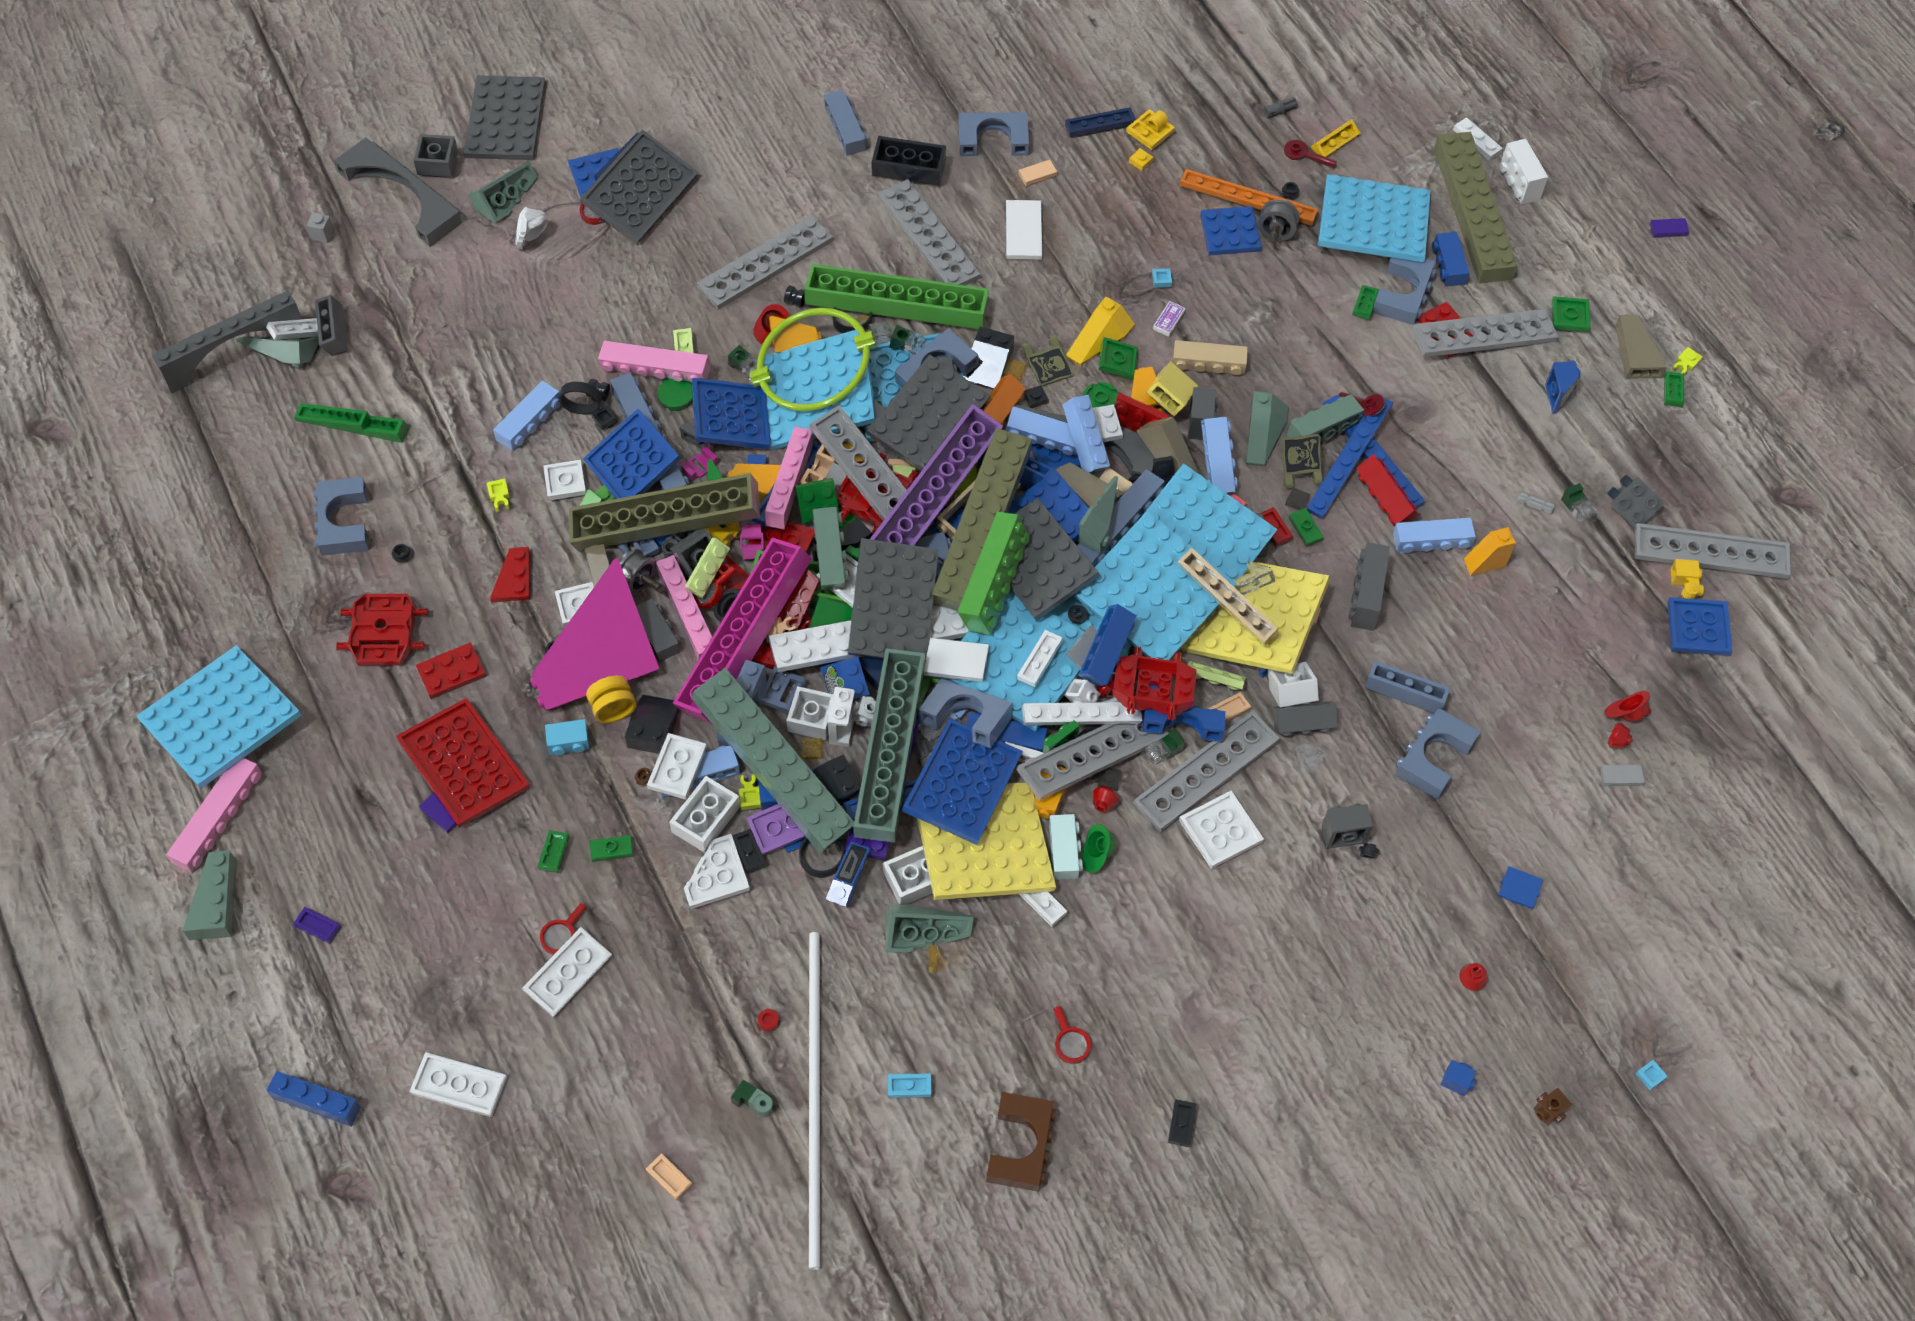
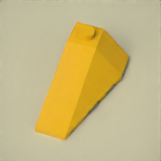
M1105 297L1067 352L1066 358L1080 366L1098 355L1101 351V342L1104 337L1121 341L1133 329L1135 323L1121 304Z

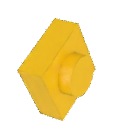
M1141 148L1129 158V163L1141 171L1153 162V156Z

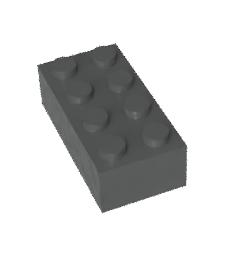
M1367 542L1365 549H1361L1356 566L1357 575H1355L1353 585L1355 589L1351 598L1352 607L1348 617L1352 619L1351 627L1374 631L1381 611L1390 546Z

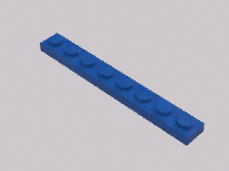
M1339 394L1324 401L1323 405L1335 402L1340 398ZM1359 422L1343 431L1348 438L1351 437ZM1373 437L1362 456L1366 460L1373 454L1380 457L1415 507L1423 506L1425 503L1423 497Z
M1384 398L1385 405L1379 413L1369 417H1362L1307 506L1310 514L1324 519L1392 408V401Z

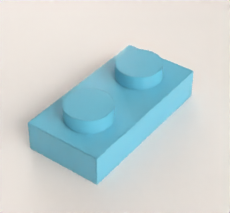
M888 1074V1098L931 1097V1074Z

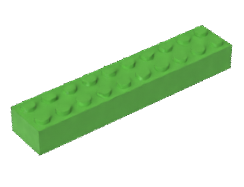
M817 264L811 265L805 286L806 305L827 308L836 307V309L869 314L872 312V314L974 329H979L980 326L983 327L989 289Z

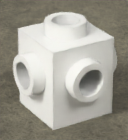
M1074 679L1067 689L1065 696L1072 703H1096L1100 693L1095 689V685L1088 680Z
M862 696L858 701L855 700L851 708V712H853L851 719L860 726L871 728L876 705L875 699L869 696Z

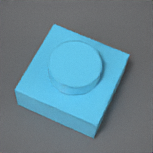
M1170 268L1152 269L1154 288L1172 287Z
M1654 1060L1635 1073L1649 1091L1668 1077Z

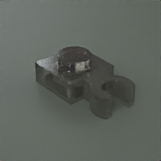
M1104 769L1092 775L1093 777L1086 778L1084 783L1094 784L1096 782L1098 787L1104 786L1118 791L1121 770Z

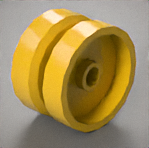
M615 675L600 679L593 683L586 692L594 717L599 723L608 724L620 721L634 712L637 706L629 683L623 676Z

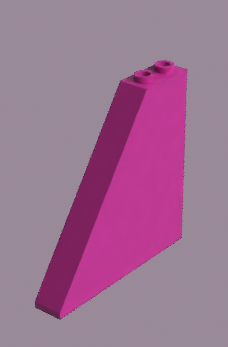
M618 558L613 560L532 672L531 684L534 690L538 689L540 696L537 697L540 708L545 707L546 711L587 697L586 692L593 683L608 676H623L627 681H631L659 670Z

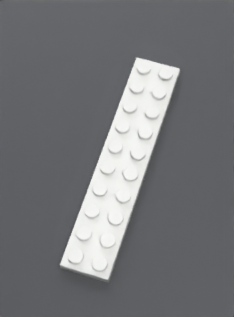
M939 605L932 606L929 642L930 638L951 640L962 638L967 634L969 630L957 611ZM851 621L770 635L769 643L777 672L846 660L858 656L847 654Z

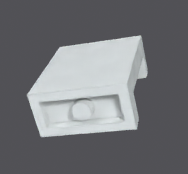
M835 687L828 718L829 744L849 747L854 720L851 719L853 713L851 708L855 693L853 689Z

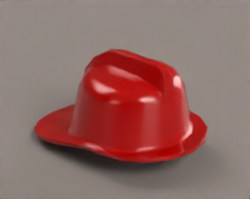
M771 304L766 306L757 319L753 328V334L760 344L764 343L771 332L770 316L783 319L789 317L788 311L782 305Z
M1639 691L1629 697L1616 701L1605 709L1604 714L1611 718L1621 716L1629 722L1638 721L1651 713L1648 703L1650 693Z

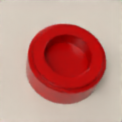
M766 1009L759 1014L758 1025L763 1031L771 1032L779 1026V1016L776 1011Z

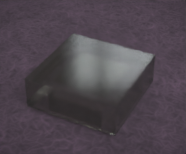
M1293 487L1285 505L1297 510L1304 509L1310 494Z

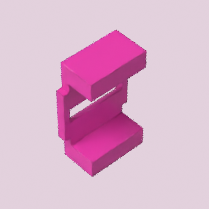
M704 446L702 454L696 455L686 463L683 461L680 465L683 473L693 482L698 477L701 478L708 473V460L712 459L716 466L718 464V457L707 446ZM697 460L706 471L702 472L693 461Z
M761 524L742 525L740 547L741 551H743V561L755 560L757 550H764ZM761 539L762 543L742 545V540Z

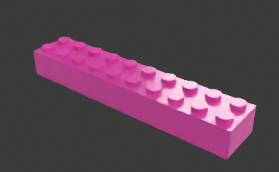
M776 538L770 540L673 701V704L684 714L712 724L691 699L693 691L724 668L737 680L745 660L751 661L812 560L802 547Z

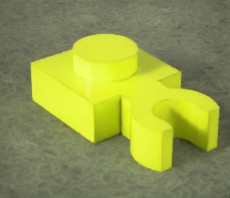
M1687 347L1677 358V363L1674 364L1671 371L1674 372L1676 369L1682 371L1681 374L1685 375L1687 370L1692 371L1698 365L1703 356Z
M505 478L487 482L490 500L494 502L495 510L499 512L501 504H504L508 510L509 503L506 498H510Z
M752 774L750 782L744 781V775H742L740 781L743 788L739 789L741 810L761 808L759 786L754 787L756 785L755 775Z

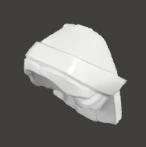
M527 207L521 211L516 230L517 249L523 250V241L529 242L537 239L545 230L548 224V215L546 213Z

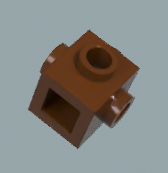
M1556 1088L1550 1094L1545 1092L1536 1099L1538 1103L1534 1110L1537 1117L1549 1126L1553 1122L1556 1124L1561 1122L1567 1116L1565 1113L1573 1104L1559 1088Z

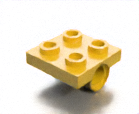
M1149 109L1130 124L1126 132L1150 150H1153L1175 132V127L1168 122V117L1163 111L1158 110L1155 113Z

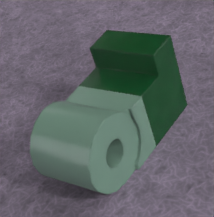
M742 1080L731 1096L732 1104L739 1107L741 1103H744L752 1108L758 1117L766 1118L773 1111L772 1099L745 1080Z

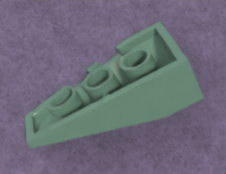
M527 161L468 194L476 211L493 223H496L510 214L511 209L520 201L521 196L529 189L538 176L530 161Z
M243 336L235 338L236 342L283 363H292L294 367L303 366V363L310 362L319 344V338L315 337L274 340L273 337L269 339V336Z
M1258 391L1253 393L1247 445V465L1265 466L1287 423L1288 406L1273 393Z
M1117 476L1113 477L1105 487L1103 497L1100 495L1097 497L1095 506L1091 505L1079 523V544L1098 553L1102 551L1103 547L1106 548L1111 539L1109 535L1118 491Z
M888 903L885 918L886 951L908 953L920 947L926 946L928 948L936 943L951 942L971 937L974 917L973 915L909 904Z

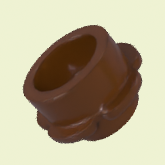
M640 768L635 774L636 784L641 787L647 786L652 771L648 768Z

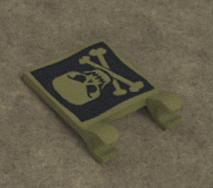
M1056 334L1049 336L1048 343L1051 348L1033 354L1030 343L1022 345V353L1027 358L1039 385L1042 387L1074 376Z
M1313 434L1282 438L1284 487L1287 489L1293 488V474L1313 472V483L1321 485L1323 479L1321 473L1320 435Z

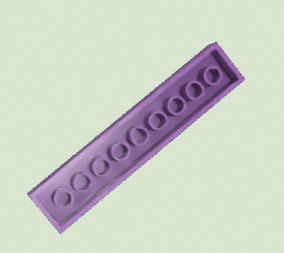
M972 404L870 539L915 546L987 450L995 428L1002 429L1003 425Z

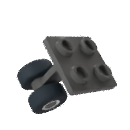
M1625 475L1620 479L1623 485L1618 490L1612 487L1608 491V495L1614 499L1610 504L1634 527L1637 523L1644 524L1664 505V501L1639 477L1632 480L1629 476Z

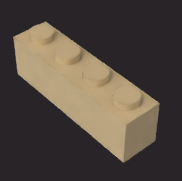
M1175 340L1172 363L1180 370L1245 375L1248 347Z

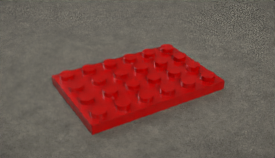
M467 698L396 735L398 743L459 828L530 788L528 781Z

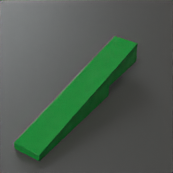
M300 403L294 417L295 421L403 443L409 429L403 419L370 416L368 411L303 403Z

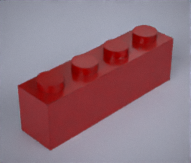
M1373 454L1356 468L1360 473L1358 477L1364 484L1367 483L1370 487L1368 489L1369 493L1374 498L1377 497L1380 501L1378 503L1379 507L1384 512L1387 511L1389 514L1388 519L1394 526L1396 523L1412 522L1421 515L1380 457Z

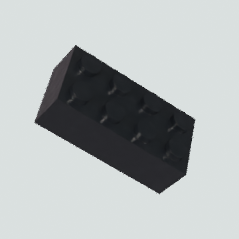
M878 136L871 162L872 176L903 181L908 179L910 182L940 186L946 163V146Z

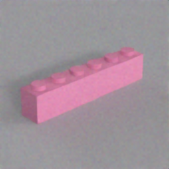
M610 341L603 342L598 357L601 368L606 371H620L625 374L634 373L641 376L648 375L660 379H674L676 381L692 382L693 378L708 379L712 366L708 355Z
M794 426L765 510L766 526L785 529L797 494L795 485H799L813 446V432L811 429Z
M673 555L656 561L657 571L694 653L699 660L712 635L692 593L685 588L687 582Z
M243 758L222 774L166 854L172 864L191 873L201 865L203 857L213 848L215 840L219 834L224 832L230 818L235 816L242 801L246 800L253 785L260 780L262 772L256 763Z

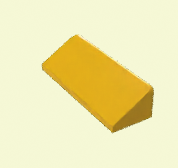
M1353 119L1311 145L1310 148L1318 155L1327 157L1361 133Z

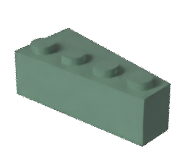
M1352 394L1340 397L1331 404L1327 403L1320 409L1311 410L1300 418H1294L1290 422L1286 438L1319 434L1320 441L1324 440L1326 442L1335 435L1336 431L1341 433L1361 420L1364 409Z
M837 507L813 509V525L817 542L821 590L845 587V581H848V571L843 569V562H846L845 550L841 551V543H844L843 531L839 532V524H842L841 513H837Z
M230 850L208 853L182 930L189 941L232 937L236 859Z

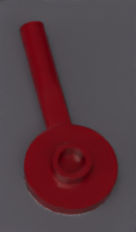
M1291 140L1284 146V154L1291 160H1302L1306 157L1333 168L1337 164V161L1308 151V146L1303 141Z
M1344 392L1339 393L1340 397H1346L1350 395ZM1379 394L1368 396L1365 399L1353 396L1364 409L1363 415L1367 417L1376 415L1385 405L1384 398Z

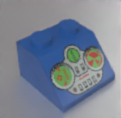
M1576 361L1554 362L1545 383L1552 414H1556L1570 399L1573 390L1576 389L1577 380L1580 379V369L1577 368Z
M858 656L820 667L829 694H834L835 687L853 689L855 692L853 700L870 695Z

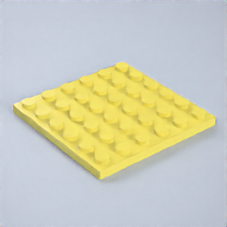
M1253 562L1237 582L1235 588L1278 628V633L1263 646L1222 606H1219L1212 617H1208L1184 643L1181 650L1182 652L1293 674L1330 582L1329 575Z
M1009 783L1006 785L977 845L917 818L934 900L1055 891L1056 884L1038 810L1035 808L1034 794L1027 783Z

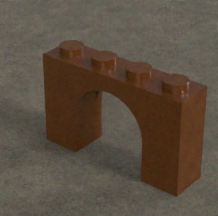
M1002 1092L998 1120L1020 1123L1027 1126L1034 1133L1037 1145L1031 1154L1020 1159L990 1155L986 1182L1037 1192L1039 1185H1044L1046 1172L1042 1171V1166L1048 1163L1049 1151L1045 1150L1046 1142L1051 1143L1053 1130L1049 1129L1050 1122L1055 1121L1056 1109H1052L1053 1101Z

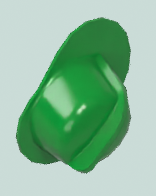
M1102 824L1092 826L1086 837L1081 859L1083 868L1089 873L1099 871L1103 867L1106 858L1110 857L1116 849V840L1113 833L1109 832Z

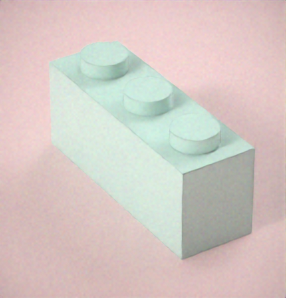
M1074 814L1050 815L1049 831L1054 880L1078 879L1079 871L1083 869L1082 859H1078V853L1081 852V842L1076 839V834H1079V822H1075Z

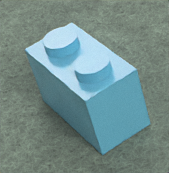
M585 719L545 725L547 748L550 755L559 756L568 752L580 753L590 749Z

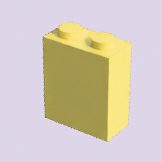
M1170 361L1159 372L1147 393L1170 414L1175 416L1192 396L1193 387L1198 385Z

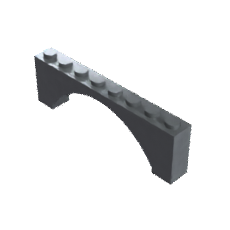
M366 137L334 160L337 172L348 181L365 177L384 178L409 188L421 203L420 219L415 226L418 238L429 247L462 223L461 213L456 206L450 205L446 198L440 197L432 187L429 188L425 185L421 178L415 177L398 160L391 158L387 151L381 150L374 141L371 142Z
M287 290L152 354V357L170 392L174 393L189 386L188 381L194 369L208 353L220 344L245 333L268 331L266 328L268 322L300 320L302 317L295 300Z
M1016 406L1020 409L1068 423L1066 416L1062 414H1053L1028 406ZM1122 430L1123 439L1103 442L1105 447L1121 459L1131 476H1141L1146 469L1153 473V459L1155 457L1138 433Z

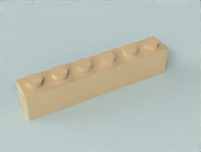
M1193 548L1178 561V566L1263 646L1278 633V628Z

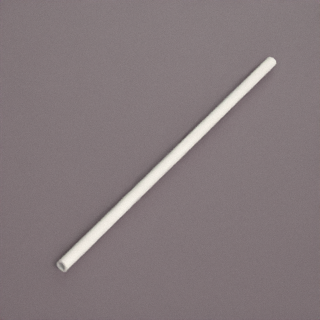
M818 932L809 934L810 1270L820 1269V934Z

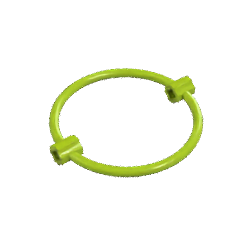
M832 308L804 310L788 317L770 332L759 351L757 369L750 371V378L754 387L761 386L764 393L781 407L794 411H813L826 408L845 398L859 384L868 367L870 349L877 345L872 331L865 332L862 325L855 318L843 311ZM816 315L838 317L851 324L859 334L854 336V341L858 352L863 351V355L855 377L843 390L826 400L810 404L786 401L771 390L768 383L772 382L773 379L769 367H764L765 357L773 340L786 327L798 320Z

